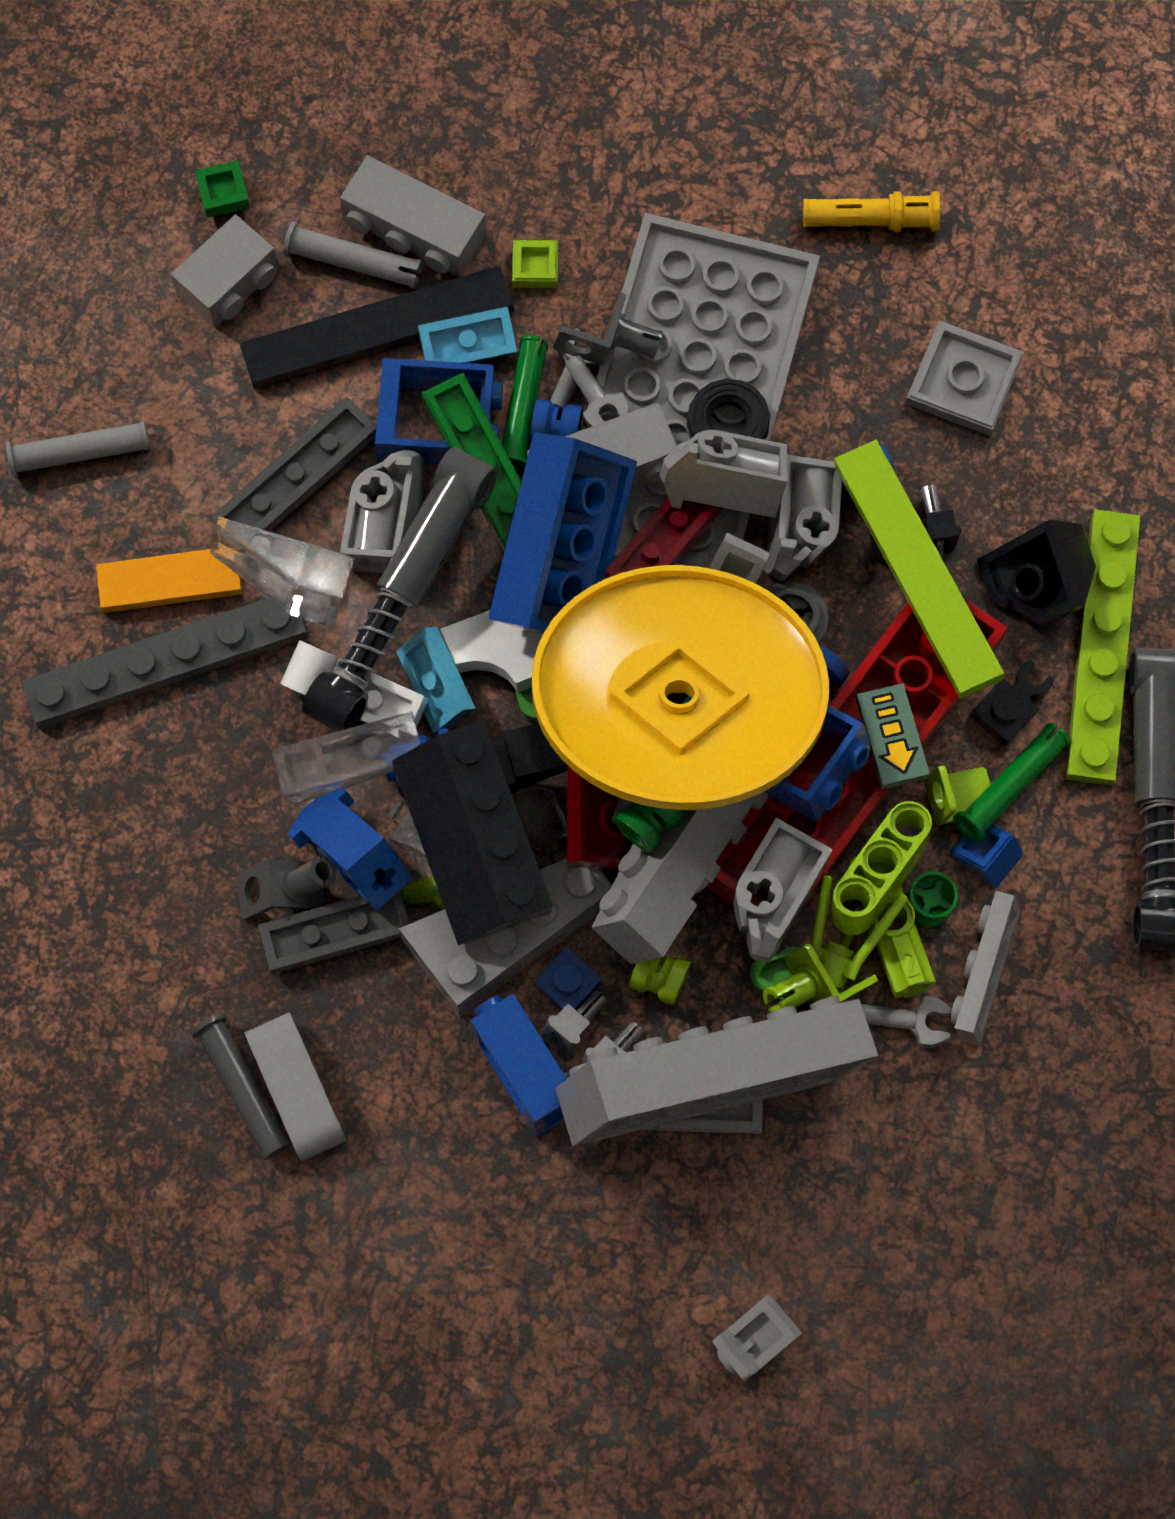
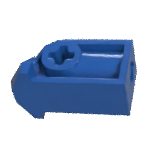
M341 787L316 798L300 812L288 835L300 849L306 843H309L315 851H318L321 857L329 858L335 865L337 876L377 911L413 878L385 838L348 808L355 801L347 790Z

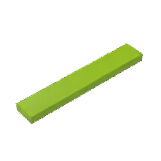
M877 439L834 458V466L958 697L962 699L1004 680L1003 669Z

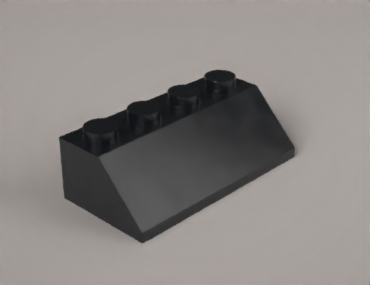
M484 719L437 735L391 760L458 946L552 912V902Z

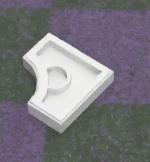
M490 610L440 629L443 640L459 673L473 670L494 672L509 680L517 692L532 687L533 661L538 644L543 636L542 633L488 619Z

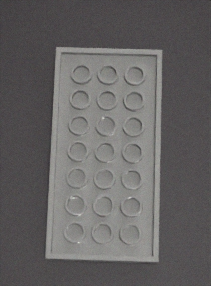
M645 213L621 292L627 294L621 313L625 314V320L663 331L662 338L659 340L660 344L654 359L615 346L613 350L610 349L603 365L599 367L596 381L606 394L623 393L628 401V413L658 402L678 445L691 439L687 428L689 405L697 392L713 381L726 378L742 380L755 387L766 399L770 412L768 436L765 440L771 441L820 256ZM729 405L716 409L710 418L712 427L715 430L734 434L741 432L747 423L745 414L737 407ZM606 411L600 417L605 422L616 418V415L613 412ZM583 423V425H582V429H581V430L586 429V426L584 425V423ZM646 480L631 486L614 559L668 497L662 481L649 483ZM724 508L677 565L709 568L726 533L744 540L751 513Z

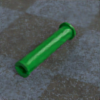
M525 335L520 338L519 354L502 440V446L517 474H522L525 470L527 450H529L533 412L539 396L546 352L549 347V342L546 339H542L540 346H538L540 336Z
M1047 723L1043 730L964 812L959 811L953 816L954 824L965 837L976 843L983 842L986 838L985 831L1062 750L1070 745V737L1063 728H1060L1053 735V732L1057 729V724Z

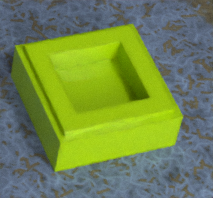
M513 240V288H558V240Z

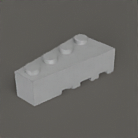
M764 791L741 802L722 807L682 810V818L674 827H666L661 832L660 842L651 852H645L633 844L630 851L620 861L618 866L619 873L611 889L601 899L599 904L600 911L591 928L630 964L664 957L697 906L691 898L714 881L721 870L716 860L729 842L731 844H738L748 829L742 823L743 819L751 807L761 809L769 795Z
M567 858L540 869L553 905L552 912L458 946L445 909L399 928L402 942L455 1012L461 1017L598 915L600 901L612 887V884L601 870L567 864Z

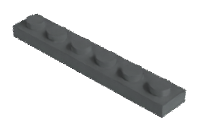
M289 590L22 680V684L34 722L38 729L297 642L308 638L293 592Z

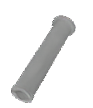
M292 221L288 228L283 248L285 257L295 254L410 286L413 289H416L419 278L402 270L421 274L423 266L422 260L411 259L303 229L295 221Z
M145 421L18 445H12L11 441L6 442L7 458L13 478H17L19 472L139 450H150Z

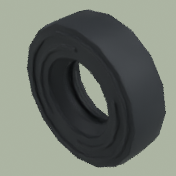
M726 378L710 382L697 392L689 405L687 428L690 438L701 431L715 430L710 421L711 415L716 409L726 405L735 406L745 414L747 423L744 429L738 433L739 435L764 440L768 436L770 412L766 399L755 387L742 380Z

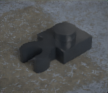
M1028 661L1021 666L1016 676L1014 687L1005 679L1000 681L970 714L974 721L1005 747L1039 710L1030 700H1038L1046 696L1054 682V679L1049 676L1043 684L1038 686L1032 685L1028 681L1027 675L1030 674L1035 666L1033 661Z

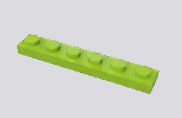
M1094 509L1091 515L1088 544L1096 568L1086 604L1081 611L1069 731L1071 743L1067 751L1065 780L1112 786L1116 781L1141 515Z

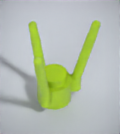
M825 875L822 879L821 891L819 893L811 946L835 987L843 990L847 979L855 981L861 965L897 917L908 898L905 894L898 896L851 960L854 952L848 949L854 935L843 933L838 944L827 940L824 949L821 948L832 885V877ZM857 906L854 912L863 910L862 906Z

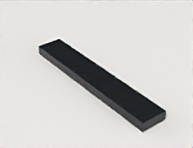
M499 265L239 343L253 389H257L420 340L418 325L507 306L509 313L514 312V304Z

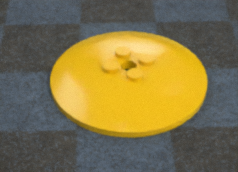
M661 565L639 568L606 578L575 596L558 612L543 633L536 650L532 669V700L541 730L551 747L574 772L589 783L616 797L644 806L673 810H701L722 807L754 797L778 784L803 762L819 738L825 722L829 701V678L826 662L815 636L799 615L780 598L749 580L727 572L699 566ZM671 693H685L692 700L684 704H676L669 701L667 696Z

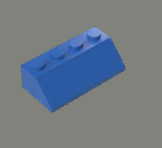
M534 432L488 619L543 634L552 619L567 603L590 586L604 580L605 570L614 559L636 470V460L576 438Z

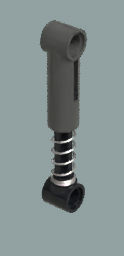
M455 446L446 452L436 469L433 488L377 583L381 590L376 595L378 599L374 609L367 610L368 619L366 623L357 627L359 635L355 642L348 643L349 652L345 659L338 660V666L334 667L332 673L322 672L313 681L302 704L303 714L345 736L355 729L368 704V694L364 692L365 686H368L367 676L370 671H376L373 666L379 655H386L383 649L389 638H395V635L392 633L399 621H405L402 617L405 610L418 609L474 510L481 508L490 496L497 480L498 469Z
M1134 647L1129 660L1128 680L1134 705L1135 806L1143 809L1140 812V816L1145 820V827L1140 831V834L1145 838V846L1141 849V854L1146 857V864L1141 868V872L1146 876V884L1141 888L1143 892L1141 895L1142 900L1137 901L1134 907L1133 942L1135 949L1175 951V649Z

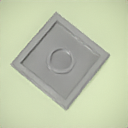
M939 320L905 404L991 436L1024 352Z

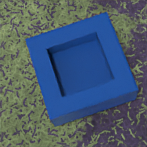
M566 947L534 981V986L561 1011L567 1004L577 1010L603 983V979Z

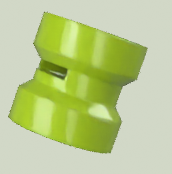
M664 955L661 958L638 962L632 973L628 988L639 993L652 992L657 994L659 1001L674 1006L692 961L680 956L670 958Z

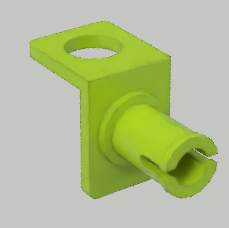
M807 943L785 957V963L792 976L774 986L766 988L763 991V999L766 1005L779 997H783L784 1000L768 1009L770 1013L789 1006L798 1007L807 1001L811 1005L814 1002L833 996H838L841 1003L879 980L874 974L839 994L813 947Z

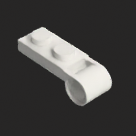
M299 640L280 684L306 695L317 676L322 672L332 673L334 667L338 666V660H341V658ZM370 672L366 678L368 686H365L366 689H364V692L368 694V704L361 720L402 739L412 737L429 698Z

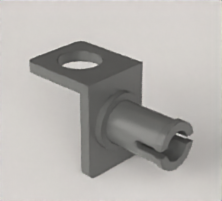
M620 292L612 309L603 339L561 326L553 348L572 356L580 355L584 360L603 365L610 349L613 350L615 346L654 359L663 331L625 320V314L621 312L627 294ZM569 341H578L586 344L590 348L577 347L571 344Z
M317 856L309 862L266 859L238 873L237 883L241 918L250 920L274 908L311 910L325 906L324 887H328L335 882L337 875L335 865L325 856L321 859L320 856ZM257 878L260 884V895L258 901L253 904L250 889L254 879Z

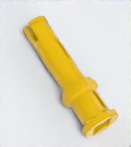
M894 191L893 194H889L888 198L803 199V227L888 226V230H893V233L901 232L902 228H930L931 232H939L940 192L932 191L930 196H902L900 191Z

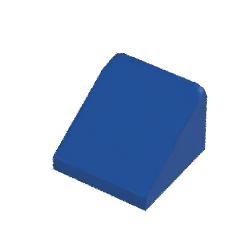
M992 824L985 831L986 838L983 842L976 843L962 835L949 851V854L983 882L993 888H997L1021 859L1023 852L1014 835Z

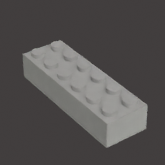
M838 996L828 997L810 1005L811 1010L797 1013L795 1006H789L767 1014L768 1020L753 1023L751 1016H746L725 1023L723 1025L724 1030L709 1033L707 1026H702L679 1034L678 1041L664 1044L662 1037H654L634 1044L632 1046L634 1051L618 1054L616 1047H611L589 1054L586 1057L588 1063L571 1068L569 1070L570 1077L555 1088L572 1146L839 1081L878 1056L860 999L840 1003Z

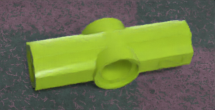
M856 857L848 860V868L853 863ZM883 862L870 865V868L879 874H887L893 871L888 864ZM901 886L873 925L867 930L868 937L879 923V919L885 915L898 896L904 894ZM907 900L897 915L903 927L898 930L887 929L876 944L894 998H908L921 994L925 990L934 987L936 983L914 923V908L910 901ZM861 902L862 908L864 910L866 906Z

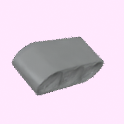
M290 1012L244 1032L300 1161L302 1162L346 1142L347 1140Z

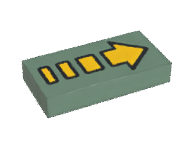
M904 684L857 694L855 701L861 722L864 723L871 744L870 753L881 790L928 779L930 775Z

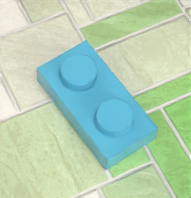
M508 306L422 324L417 327L425 361L474 363L517 353Z
M424 627L396 651L413 690L429 698L423 712L433 733H438L439 729L448 728L450 730L476 709L438 627Z

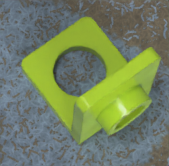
M945 765L937 766L930 773L928 779L923 780L936 826L954 822L953 816L959 811L964 812L990 785L988 773L984 767L948 774Z

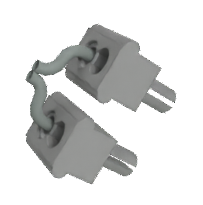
M594 991L577 1010L567 1004L557 1016L551 1015L547 1020L542 1037L551 1046L550 1053L562 1072H564V1064L557 1055V1052L565 1059L571 1060L574 1058L578 1045L586 1036L590 1025L589 1021L607 1002L604 995L599 998L601 994L599 991ZM631 1022L614 1042L605 1036L595 1048L589 1047L586 1049L581 1064L588 1063L586 1057L589 1054L602 1049L616 1047L618 1054L628 1052L644 1034V1030L640 1026L621 1048L620 1046L637 1028V1023ZM569 1072L564 1073L566 1078L570 1077Z

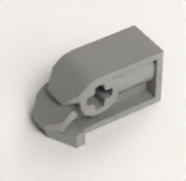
M706 430L697 433L689 441L678 444L663 460L659 476L665 486L671 507L681 509L683 500L775 518L788 483L787 444L720 430Z
M410 449L392 453L383 462L365 469L354 480L351 487L340 548V555L352 571L383 573L422 507L423 495L428 492L429 484L425 461L419 453Z
M787 454L788 483L776 517H769L767 552L770 554L763 568L768 575L779 581H785L800 566L804 569L808 568L820 558L837 537L842 479L833 461Z
M777 817L740 877L733 899L737 924L740 932H746L750 956L754 960L769 962L775 955L780 943L829 862L833 850ZM760 890L765 891L768 894L767 900L762 901L759 906L753 905L751 903L752 895L756 896Z

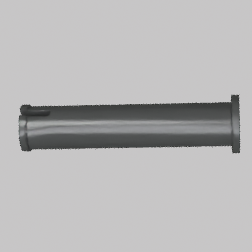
M225 1014L216 1015L197 1025L190 1034L193 1038H199L260 1149L262 1158L264 1160L270 1159L291 1146V1142L283 1132L224 1023L227 1021V1017Z

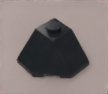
M1052 519L977 559L991 602L1004 608L1012 609L1027 616V619L1045 626L1085 606L1096 568L1082 524Z

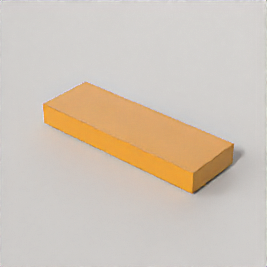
M236 546L96 564L100 608L103 613L243 595Z

